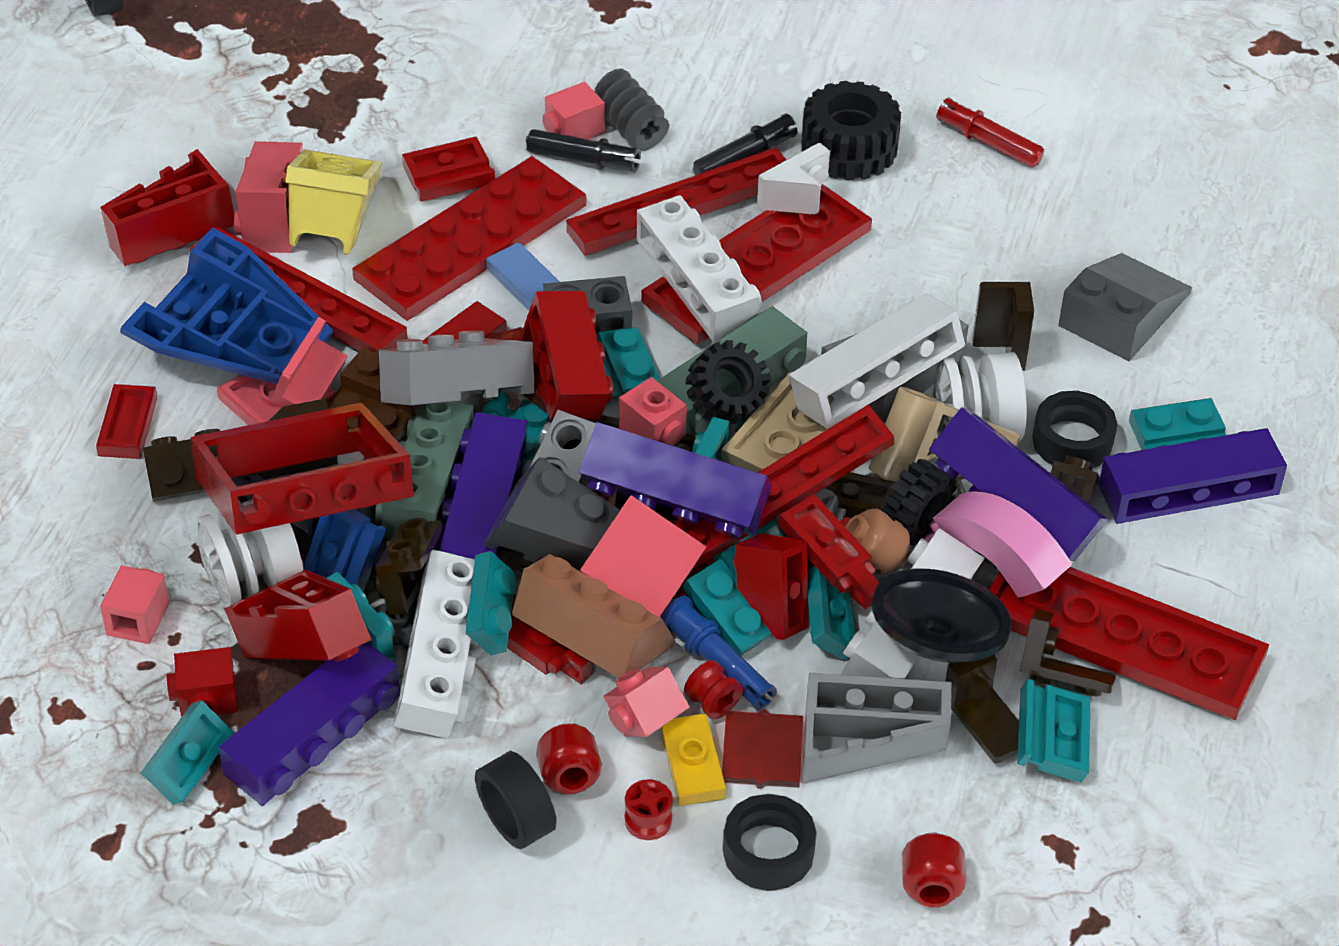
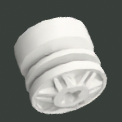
M1015 352L983 355L980 361L979 374H977L971 356H960L958 363H956L953 357L945 358L937 363L933 398L957 409L961 407L970 409L984 420L1021 434L1020 441L1025 434L1027 416L1026 389L1023 371ZM945 415L940 427V434L952 420V417Z
M253 500L243 502L242 505L253 504ZM218 512L219 526L210 514L197 518L199 550L204 568L210 582L216 587L227 607L241 601L240 587L246 597L259 592L257 578L259 575L262 576L268 587L303 571L299 548L290 523L236 535L220 512Z

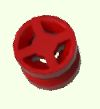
M709 660L697 667L688 677L684 686V693L691 701L700 702L703 713H706L710 719L714 720L725 716L735 707L742 696L743 686L737 679L727 677L724 667L719 662Z
M646 779L633 783L627 789L624 797L626 809L624 821L627 830L636 838L647 841L657 840L665 836L672 825V792L667 785L657 780ZM642 810H647L650 814H643Z

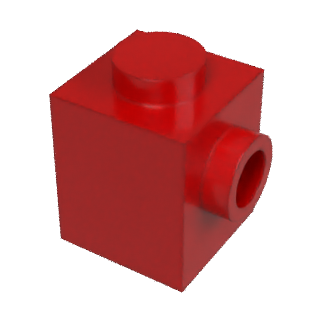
M231 647L174 653L175 672L166 674L169 701H178L181 717L192 703L201 700L216 715L238 712Z

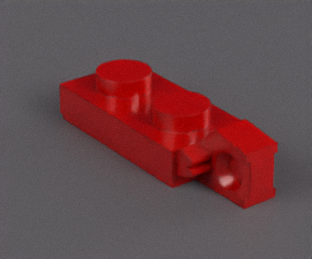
M816 495L809 496L779 514L777 520L779 527L789 538L807 541V558L834 587H837V590L842 594L848 591L850 597L864 610L872 606L874 591L880 583L873 576L876 570L870 563L872 556Z
M513 594L512 626L508 635L507 648L545 675L549 672L556 674L560 670L579 684H583L594 672L592 671V662L513 616L512 611L516 600V595Z

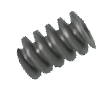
M614 69L600 79L594 92L605 103V119L611 123L612 127L619 132L621 137L626 139L632 148L637 147L640 150H648L660 143L666 136L670 124L664 118L663 108L656 104L654 98L649 96L646 90L640 87L637 80L632 78L625 69Z

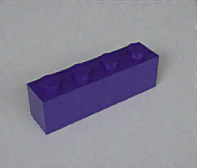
M961 407L929 448L930 451L938 456L935 464L942 471L955 479L960 474L972 484L969 492L976 491L994 494L1014 503L1029 513L1052 535L1070 561H1076L1108 521L1104 515L970 409Z
M476 412L472 428H464L460 445V454L464 455L462 464L455 463L451 489H454L455 493L453 499H445L441 522L446 527L444 535L439 536L433 550L475 559V556L478 554L492 551L500 559L502 546H498L495 550L483 546L520 479L527 451L528 420Z
M599 422L595 424L578 471L581 477L589 483L587 488L597 494L606 497H613L614 492L628 496L632 495L654 511L657 505L673 510L672 516L681 521L697 525L699 519L715 523L714 529L717 532L734 538H740L742 532L755 536L772 487L766 475Z
M1268 428L1106 456L1103 459L1098 487L1115 523L1120 524L1279 495L1287 464Z
M368 642L358 646L359 652L350 658L341 661L327 660L219 745L223 775L261 806H264L276 795H282L292 786L294 780L310 767L321 764L331 750L346 738L354 737L362 729L363 725L379 711L387 710L394 704L400 694L398 665Z

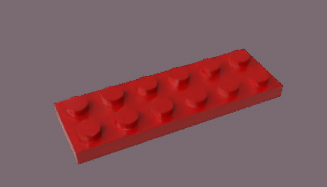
M531 156L352 268L353 280L408 321L487 270L486 258L519 242L523 246L585 207L586 193L534 156Z
M822 184L819 212L817 214L765 210L719 241L721 248L730 259L736 260L741 274L750 285L754 284L757 287L763 302L871 231L872 218ZM664 276L641 290V302L697 345L709 338L708 334Z
M1072 567L1063 572L1046 589L1023 597H1017L1000 571L989 588L1006 606L1012 621V632L1027 637L1031 618L1035 610L1040 609L1052 612L1054 617L1051 627L1059 628L1055 649L1233 720H1236L1267 656L1270 645Z

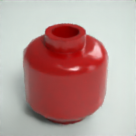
M564 723L546 731L538 741L536 756L543 782L552 791L560 794L580 793L593 786L600 777L602 768L600 754L594 735L586 727L578 724Z
M930 832L916 836L906 844L902 851V882L907 895L923 906L936 908L946 906L962 894L966 887L965 852L958 841L948 835Z

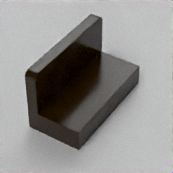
M981 282L979 284L972 334L974 347H1005L1006 353L1015 352L1020 361L1022 371H1025L1034 317L1030 282Z

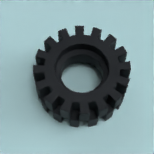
M726 340L722 344L720 342L714 343L689 367L688 371L691 373L686 377L685 385H692V387L686 391L688 399L692 397L697 398V401L692 406L696 411L701 407L706 409L702 417L708 421L716 415L717 418L729 420L730 425L737 424L741 419L742 421L758 409L764 403V398L769 394L770 388L765 385L771 381L770 374L761 373L767 365L764 360L756 363L754 358L759 353L754 349L748 354L744 352L747 344L739 342L733 348V340ZM726 369L737 377L741 385L739 396H729L719 389L714 379L716 370Z
M918 459L917 463L912 462L908 467V472L903 470L900 473V480L898 483L893 482L890 487L893 489L891 494H887L883 500L886 505L880 509L907 527L910 535V545L918 544L921 538L932 531L929 524L934 520L933 517L954 500L952 494L957 488L955 478L923 459Z

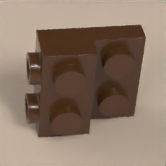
M362 348L340 373L341 387L327 402L328 408L332 409L362 402L400 443V441H404L407 438L409 418L411 415H417L420 405L381 402L379 350L385 349H377L375 352ZM357 416L347 418L348 429L356 428V424H358Z

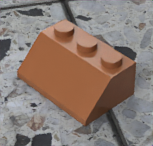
M549 554L523 570L512 615L619 678L631 670L641 669L673 647L675 639L660 617L646 610L642 604L629 600L611 590L604 582L593 579L573 568L566 560Z

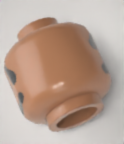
M868 509L852 517L846 524L847 530L872 556L870 563L876 570L874 572L875 575H884L891 571H896L907 561L911 552L910 535L907 527L880 509Z

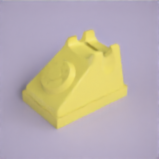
M304 149L287 166L286 183H288L290 245L295 247L304 233L335 237L341 240L344 245L343 254L348 255L356 244L376 184L381 178L383 162Z

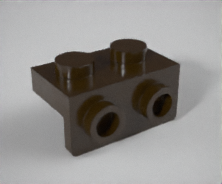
M220 429L202 430L196 432L194 436L217 432ZM167 436L151 441V446L143 447L153 502L205 492L196 479L191 439L177 441V437ZM216 445L208 446L212 454L217 456Z
M414 518L400 524L376 564L377 593L381 599H385L389 615L406 614L420 589L427 558L443 531L441 520L426 522L424 518Z

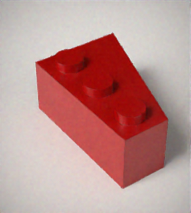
M198 149L188 154L189 162L174 171L170 166L159 171L160 179L144 188V185L139 183L100 207L109 246L124 266L144 262L149 257L168 250L182 248L187 243L203 238L212 227L218 226L225 230L234 226L235 214L229 185Z
M536 291L518 340L533 342L534 373H539L543 382L538 383L537 390L550 420L554 419L557 410L585 420L600 419L607 402H610L613 397V382L610 376H606L603 366L605 358L604 346L602 342L597 341L595 333L596 314L593 308H589L585 291Z
M306 569L224 608L245 658L333 659V661H341L358 653V646L371 640L351 589Z

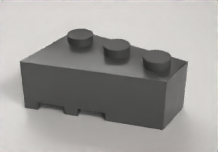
M539 457L516 483L483 546L495 550L498 546L521 552L523 559L533 562L538 558L542 559L551 554L554 557L566 560L573 568L579 571L620 509Z

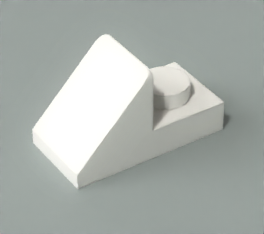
M818 143L760 174L758 178L757 206L762 210L817 214L819 212L821 185L828 181L830 150L821 143Z

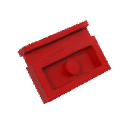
M477 136L402 154L404 170L414 190H417L420 202L483 187L495 179V171L490 167L489 159Z

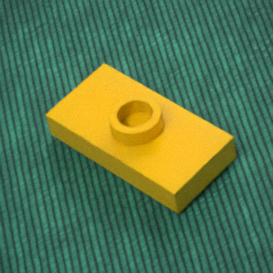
M706 713L673 718L660 727L678 805L726 799V787Z

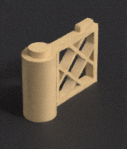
M900 386L885 423L894 435V445L872 458L869 469L875 472L874 478L898 483L900 473L903 470L908 472V467L912 462L917 463L918 459L929 461L938 457L934 453L930 454L929 448L940 435L939 430L945 415L953 418L959 409L944 404L924 393ZM984 420L1014 445L1018 446L1021 434ZM961 475L955 479L958 493L954 492L952 494L954 500L959 495L966 493L961 483V480L965 478Z

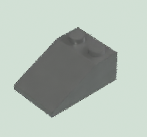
M1120 253L1086 267L1064 290L1058 326L1130 361L1188 297L1192 287L1128 255Z

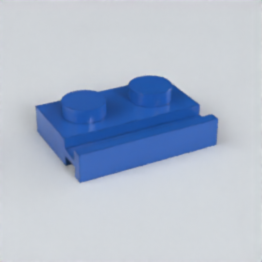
M355 509L321 516L309 547L303 570H309L325 578L339 572L350 585L356 584L364 592L386 528L383 526L377 527L372 524L370 518Z

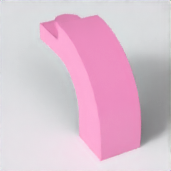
M966 492L959 495L933 517L934 520L929 524L932 531L922 538L929 543L940 528L970 549L979 552L997 567L1018 598L1046 589L1072 565L1057 541L1035 518L1014 503L985 492Z

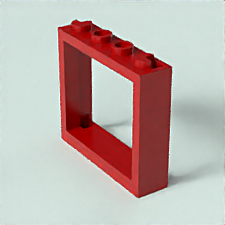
M362 402L190 437L196 479L236 535L414 497L410 454ZM357 416L358 424H356V428L348 429L347 418ZM216 445L217 456L212 454L208 446ZM358 451L366 459L238 487L231 480L232 477ZM252 494L253 504L243 506L238 497Z

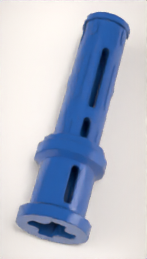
M685 595L673 600L665 608L660 618L664 621L668 630L673 631L685 643V650L692 656H702L706 661L715 660L724 667L727 677H733L742 684V696L755 710L765 708L771 702L765 694L767 693L770 697L774 698L777 688L761 676L721 637L719 625L713 620H706L694 608V601L690 597Z

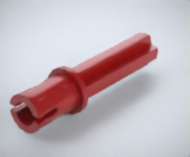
M949 97L943 101L947 107L942 104L939 106L936 115L937 120L943 121L964 132L965 138L971 139L974 137L1030 167H1034L1041 162L1044 155L1042 146L984 117L983 111L976 110L974 112Z

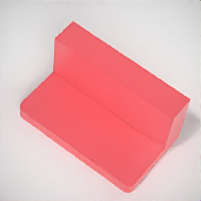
M317 318L279 379L270 402L280 408L323 399L348 357L343 352L319 340V336L326 323L322 318Z

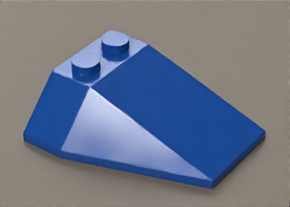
M212 227L190 251L187 274L156 308L143 302L121 326L120 333L162 355L278 384L284 369L319 316L248 246ZM326 323L319 336V340L325 343L333 333V330Z

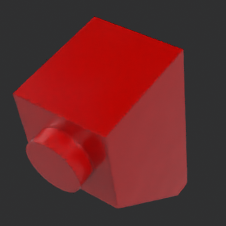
M760 533L737 543L734 557L737 589L749 605L759 613L761 620L776 639L785 640L809 628L807 541Z

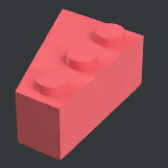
M255 141L249 157L245 159L244 171L236 189L238 211L235 212L234 232L235 235H241L242 240L268 253H292L293 246L289 243V193L286 174L287 166L303 151L302 143Z

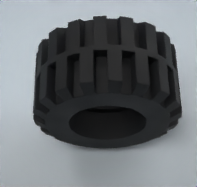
M839 81V84H826L824 89H816L812 92V97H808L805 101L801 150L803 152L818 143H821L830 150L829 177L836 179L844 177L845 180H854V178L860 177L863 180L870 178L871 174L879 175L884 172V168H890L894 163V158L897 157L901 124L899 104L896 100H892L890 93L880 91V87L873 84L869 86L861 81H856V83Z

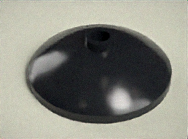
M918 568L895 572L880 581L872 599L874 618L886 635L909 652L934 661L970 663L985 659L996 654L1006 645L1011 632L1012 621L1010 614L1003 602L994 593L969 578L947 571Z

